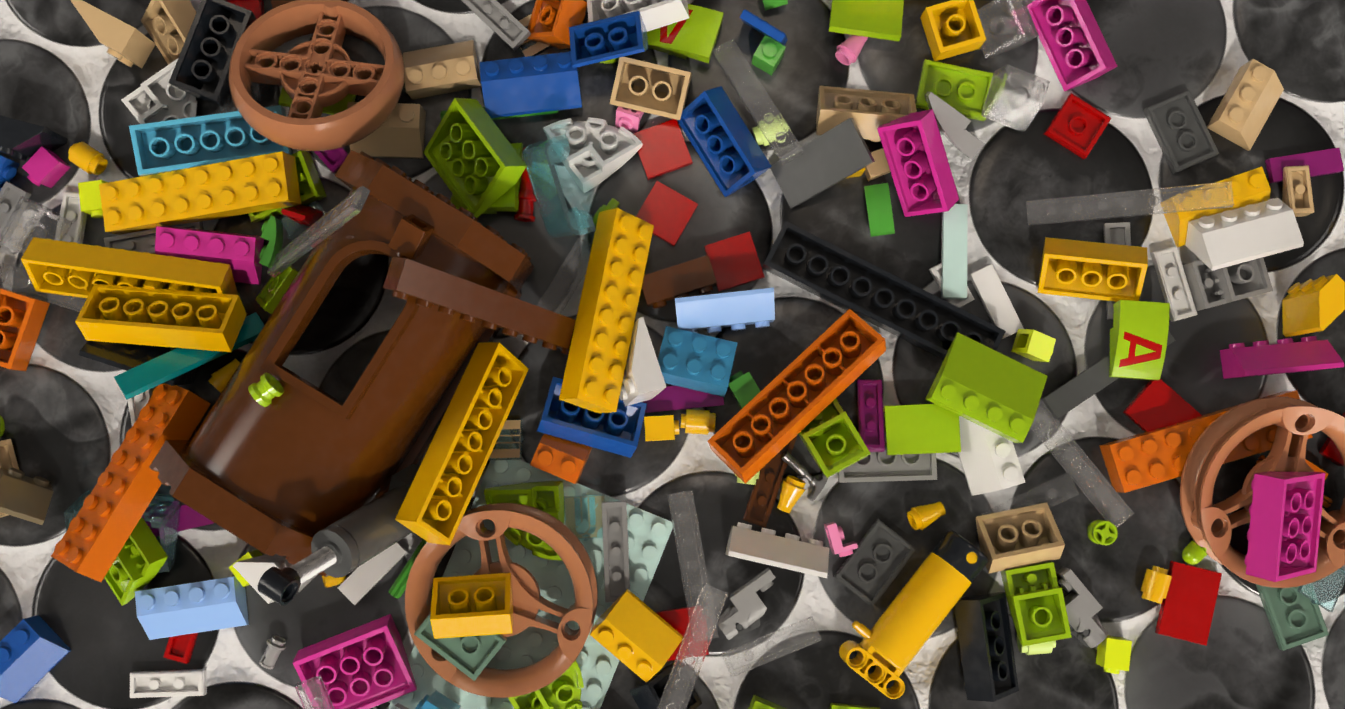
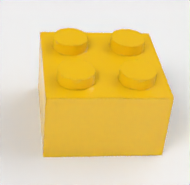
M950 0L926 7L920 17L934 61L980 49L986 41L974 0Z

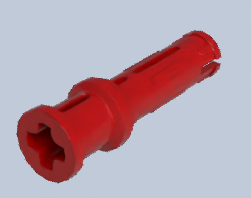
M529 147L523 148V161L527 167L521 175L520 192L518 194L519 207L514 215V220L535 221L533 210L534 202L537 201L536 194H534L538 153L536 148H531V154Z

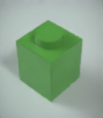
M765 35L753 55L751 64L772 76L784 56L786 47Z
M739 371L730 377L731 382L728 384V388L742 409L760 392V389L750 372L743 374L742 371Z

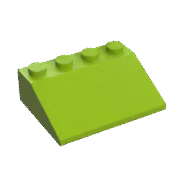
M454 98L423 151L460 205L474 214L475 218H478L511 189L527 167L477 99Z
M957 332L925 399L1014 443H1023L1034 421L1048 376Z

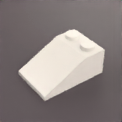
M644 317L638 318L633 327L619 396L625 406L651 400L666 388Z

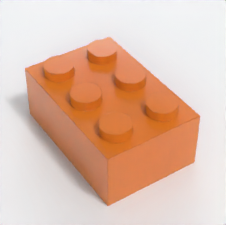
M0 288L1 367L18 371L27 370L50 305L49 302Z

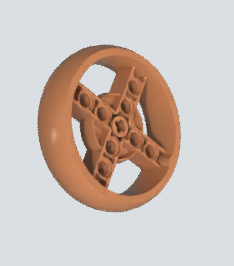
M297 0L268 11L256 19L242 34L233 50L229 66V86L232 99L244 120L268 140L281 146L302 151L338 149L356 143L372 134L394 111L404 84L403 56L393 34L375 15L362 7L342 0ZM313 34L311 41L298 44L287 53L273 52L276 48L292 39ZM345 34L360 38L375 47L383 55L385 65L352 61L347 52L342 48ZM252 82L283 86L286 93L293 99L288 117L276 114L257 103L251 94ZM348 94L366 96L359 103L342 112L321 117L324 107L338 103Z

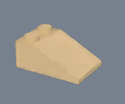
M71 0L99 42L108 48V54L129 67H132L134 64L143 68L156 45L153 41L131 25L87 2Z

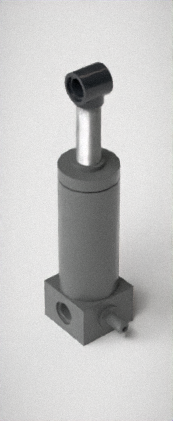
M412 464L392 475L388 492L316 533L311 542V555L291 567H285L282 570L277 567H271L265 571L259 580L258 591L278 604L285 606L295 598L300 585L322 571L334 578L344 577L412 533L421 538L395 520L419 467Z

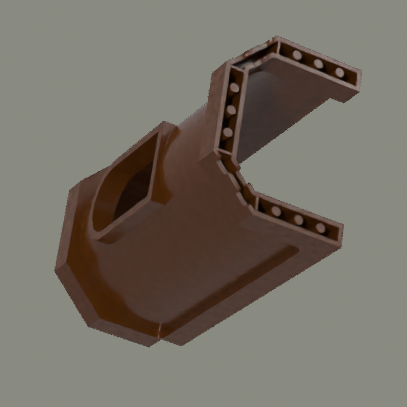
M351 150L335 176L351 188L350 192L192 440H166L149 466L151 470L159 472L158 479L163 485L171 486L169 491L171 496L262 553L269 556H274L275 554L286 556L287 562L293 565L312 554L311 542L316 533L388 492L392 475L412 464L416 465L434 437L478 343L493 342L501 329L497 327L496 330L482 327V321L476 320L475 323L461 320V314L455 312L453 316L438 312L439 307L432 305L431 308L415 304L416 299L409 297L399 317L350 395L342 403L282 365L344 268L353 260L368 254L399 257L395 250L388 245L401 218L410 214L435 227L422 255L413 259L415 262L520 299L522 294L519 291L534 268L530 262L531 258L523 248L515 243L508 244L503 239L504 237L500 235V232L489 225L486 227L482 226L470 211L461 206L457 209L447 197L440 193H437L435 196L434 192L429 190V187L419 180L415 179L413 182L399 168L395 166L390 168L378 158L375 160L363 151L359 154ZM267 372L279 381L284 389V393L279 397H274L268 407H263L254 400L249 393L248 387L252 383H258L260 377ZM322 571L321 573H319V575H322V576H325V577L329 576V575H327L326 573H324L323 571Z

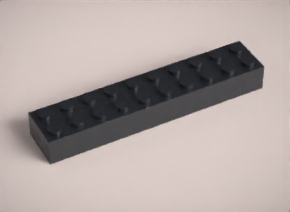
M785 221L762 266V269L846 311L850 308L860 318L943 360L957 332L995 351L1006 332Z

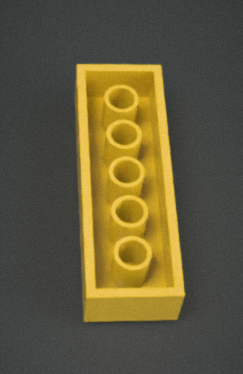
M94 284L75 322L87 341L232 352L247 314L239 295Z

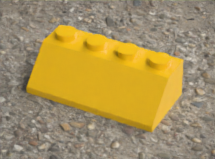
M1261 166L1171 197L1161 202L1160 205L1175 245L1178 248L1186 243L1188 221L1267 201L1270 199L1271 188Z
M1045 237L1038 293L1115 302L1119 300L1139 301L1148 266L1147 247Z

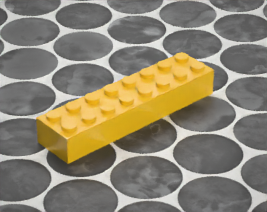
M283 151L99 184L105 232L117 235L154 229L156 226L202 222L301 204L295 156Z
M619 208L602 211L598 215L559 400L596 413H612L617 411L654 225Z
M36 237L32 238L21 258L37 292L87 298L94 284L238 295L230 265L220 262L215 263L198 259H186Z
M500 342L478 343L395 518L396 521L428 543L450 546L529 370Z

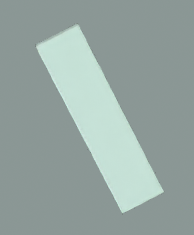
M954 204L949 211L942 212L941 299H967L968 204Z

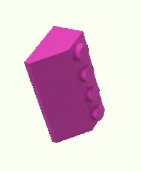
M1035 0L1025 6L1064 92L1096 79L1118 67L1086 0Z
M933 109L910 113L879 126L877 130L904 216L909 217L949 211L959 200V196Z
M156 226L155 254L229 264L235 282L261 284L262 264L259 262L261 260L260 252L264 247V239L261 236L174 226Z
M1317 336L1302 337L1301 342L1293 343V338L1279 339L1277 344L1269 345V340L1253 342L1251 347H1245V343L1229 344V349L1220 350L1223 379L1344 367L1343 360L1328 340H1317Z

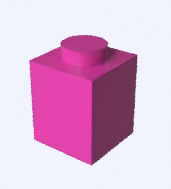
M41 146L22 168L29 174L27 178L37 186L42 184L52 188L71 167L53 151Z

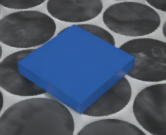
M746 9L743 10L739 18L745 24L782 45L786 44L788 39L784 32Z

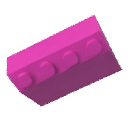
M1268 471L1254 474V479L1251 483L1253 491L1252 503L1249 508L1251 516L1250 528L1247 532L1248 552L1245 556L1246 575L1278 582L1316 572L1325 483L1324 472Z
M391 614L300 649L292 662L314 709H370L417 690L401 636Z

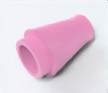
M850 36L837 46L835 53L837 60L846 66L855 63L868 37Z

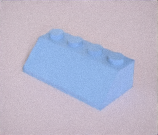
M774 287L675 298L677 329L698 333L697 330L707 329V333L722 332L721 328L731 327L732 331L746 329L745 325L755 324V328L769 327V322H774L775 320Z
M235 576L135 591L137 618L149 640L249 625L246 590Z

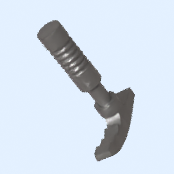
M785 451L781 455V459L801 477H805L811 486H814L807 497L810 501L814 502L824 488L828 478L823 473L820 475L821 478L819 480L815 476L812 477L799 461L788 451Z

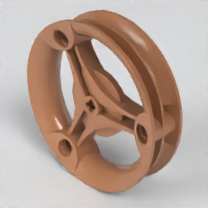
M1265 397L1251 400L1230 409L1218 417L1195 442L1187 457L1181 476V512L1188 532L1195 543L1200 547L1206 548V553L1209 557L1224 565L1240 578L1257 585L1272 588H1290L1310 584L1325 578L1345 565V495L1340 510H1333L1327 513L1322 508L1317 568L1314 573L1278 582L1246 575V555L1229 545L1232 529L1250 523L1249 508L1253 496L1251 483L1255 473L1268 471L1314 472L1305 461L1308 435L1319 431L1325 433L1338 448L1345 466V417L1317 407L1309 402L1290 397ZM1276 425L1275 439L1268 457L1258 462L1250 470L1241 490L1226 500L1213 505L1215 481L1221 466L1230 452L1252 433L1264 427ZM1244 507V509H1242V510H1239V511H1237V512H1235V513H1232V514H1230V515H1228V516L1226 515V514H1228V513H1231V512H1233V511H1235V510H1238V509Z
M493 503L466 511L450 546L428 542L423 546L412 565L405 591V613L409 632L415 646L427 664L443 679L464 691L496 698L529 694L559 678L572 665L581 652L593 626L598 603V588L594 567L578 537L564 523L547 512L517 503ZM485 519H489L494 523V530L486 529L484 526ZM508 528L519 529L535 535L547 543L560 556L569 571L574 587L575 603L568 609L543 598L540 595L538 583L533 575L523 566L512 562L504 537V532ZM466 536L479 540L481 568L474 575L511 573L513 633L502 635L504 637L514 636L529 626L556 633L559 645L548 656L535 664L518 669L485 667L477 679L473 681L414 635L415 631L431 613L432 583L438 565L449 549ZM496 539L500 561L492 562L489 540ZM539 609L561 617V622L557 623L538 616ZM567 622H577L579 625V629H570L568 627Z

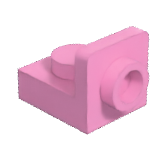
M618 106L615 126L618 128L622 126L630 132L636 133L639 130L640 120L644 112Z
M835 522L823 524L831 553L844 557L853 554V549L858 548L856 542L842 544L845 537L841 526L837 527Z

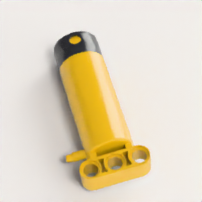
M948 530L871 630L858 621L852 623V627L864 639L860 644L851 640L844 642L839 648V655L842 660L888 698H900L905 691V684L899 676L989 562L988 557L967 539L953 530ZM857 650L856 657L849 659L850 654ZM876 665L875 671L868 674L869 668ZM894 680L893 686L890 688H886L887 684L890 681Z

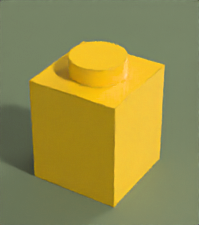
M674 415L644 417L645 441L675 440V435H680L679 420H674Z

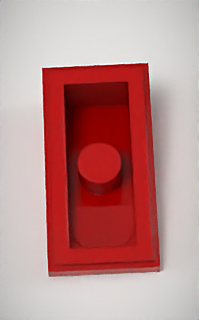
M296 205L281 210L283 215L296 223L316 229L319 228L323 216V211L305 205Z

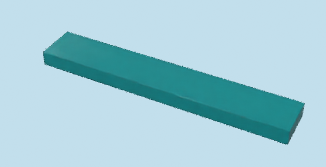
M256 312L245 317L232 351L255 341L261 332L264 323ZM176 348L114 376V379L126 400L229 352Z

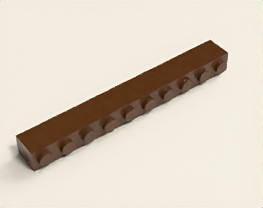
M392 257L383 288L393 291V297L406 301L411 297L416 299L415 304L431 308L432 305L439 307L438 312L453 316L455 312L461 314V320L471 323L479 320L482 321V327L496 330L499 327L503 329L502 333L505 335L517 337V334L523 335V341L537 344L538 340L543 342L542 347L556 351L558 347L562 349V354H569L575 319L413 260Z

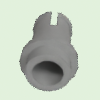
M273 635L271 639H268V646L259 664L266 669H274L281 651L286 649V640L277 635Z

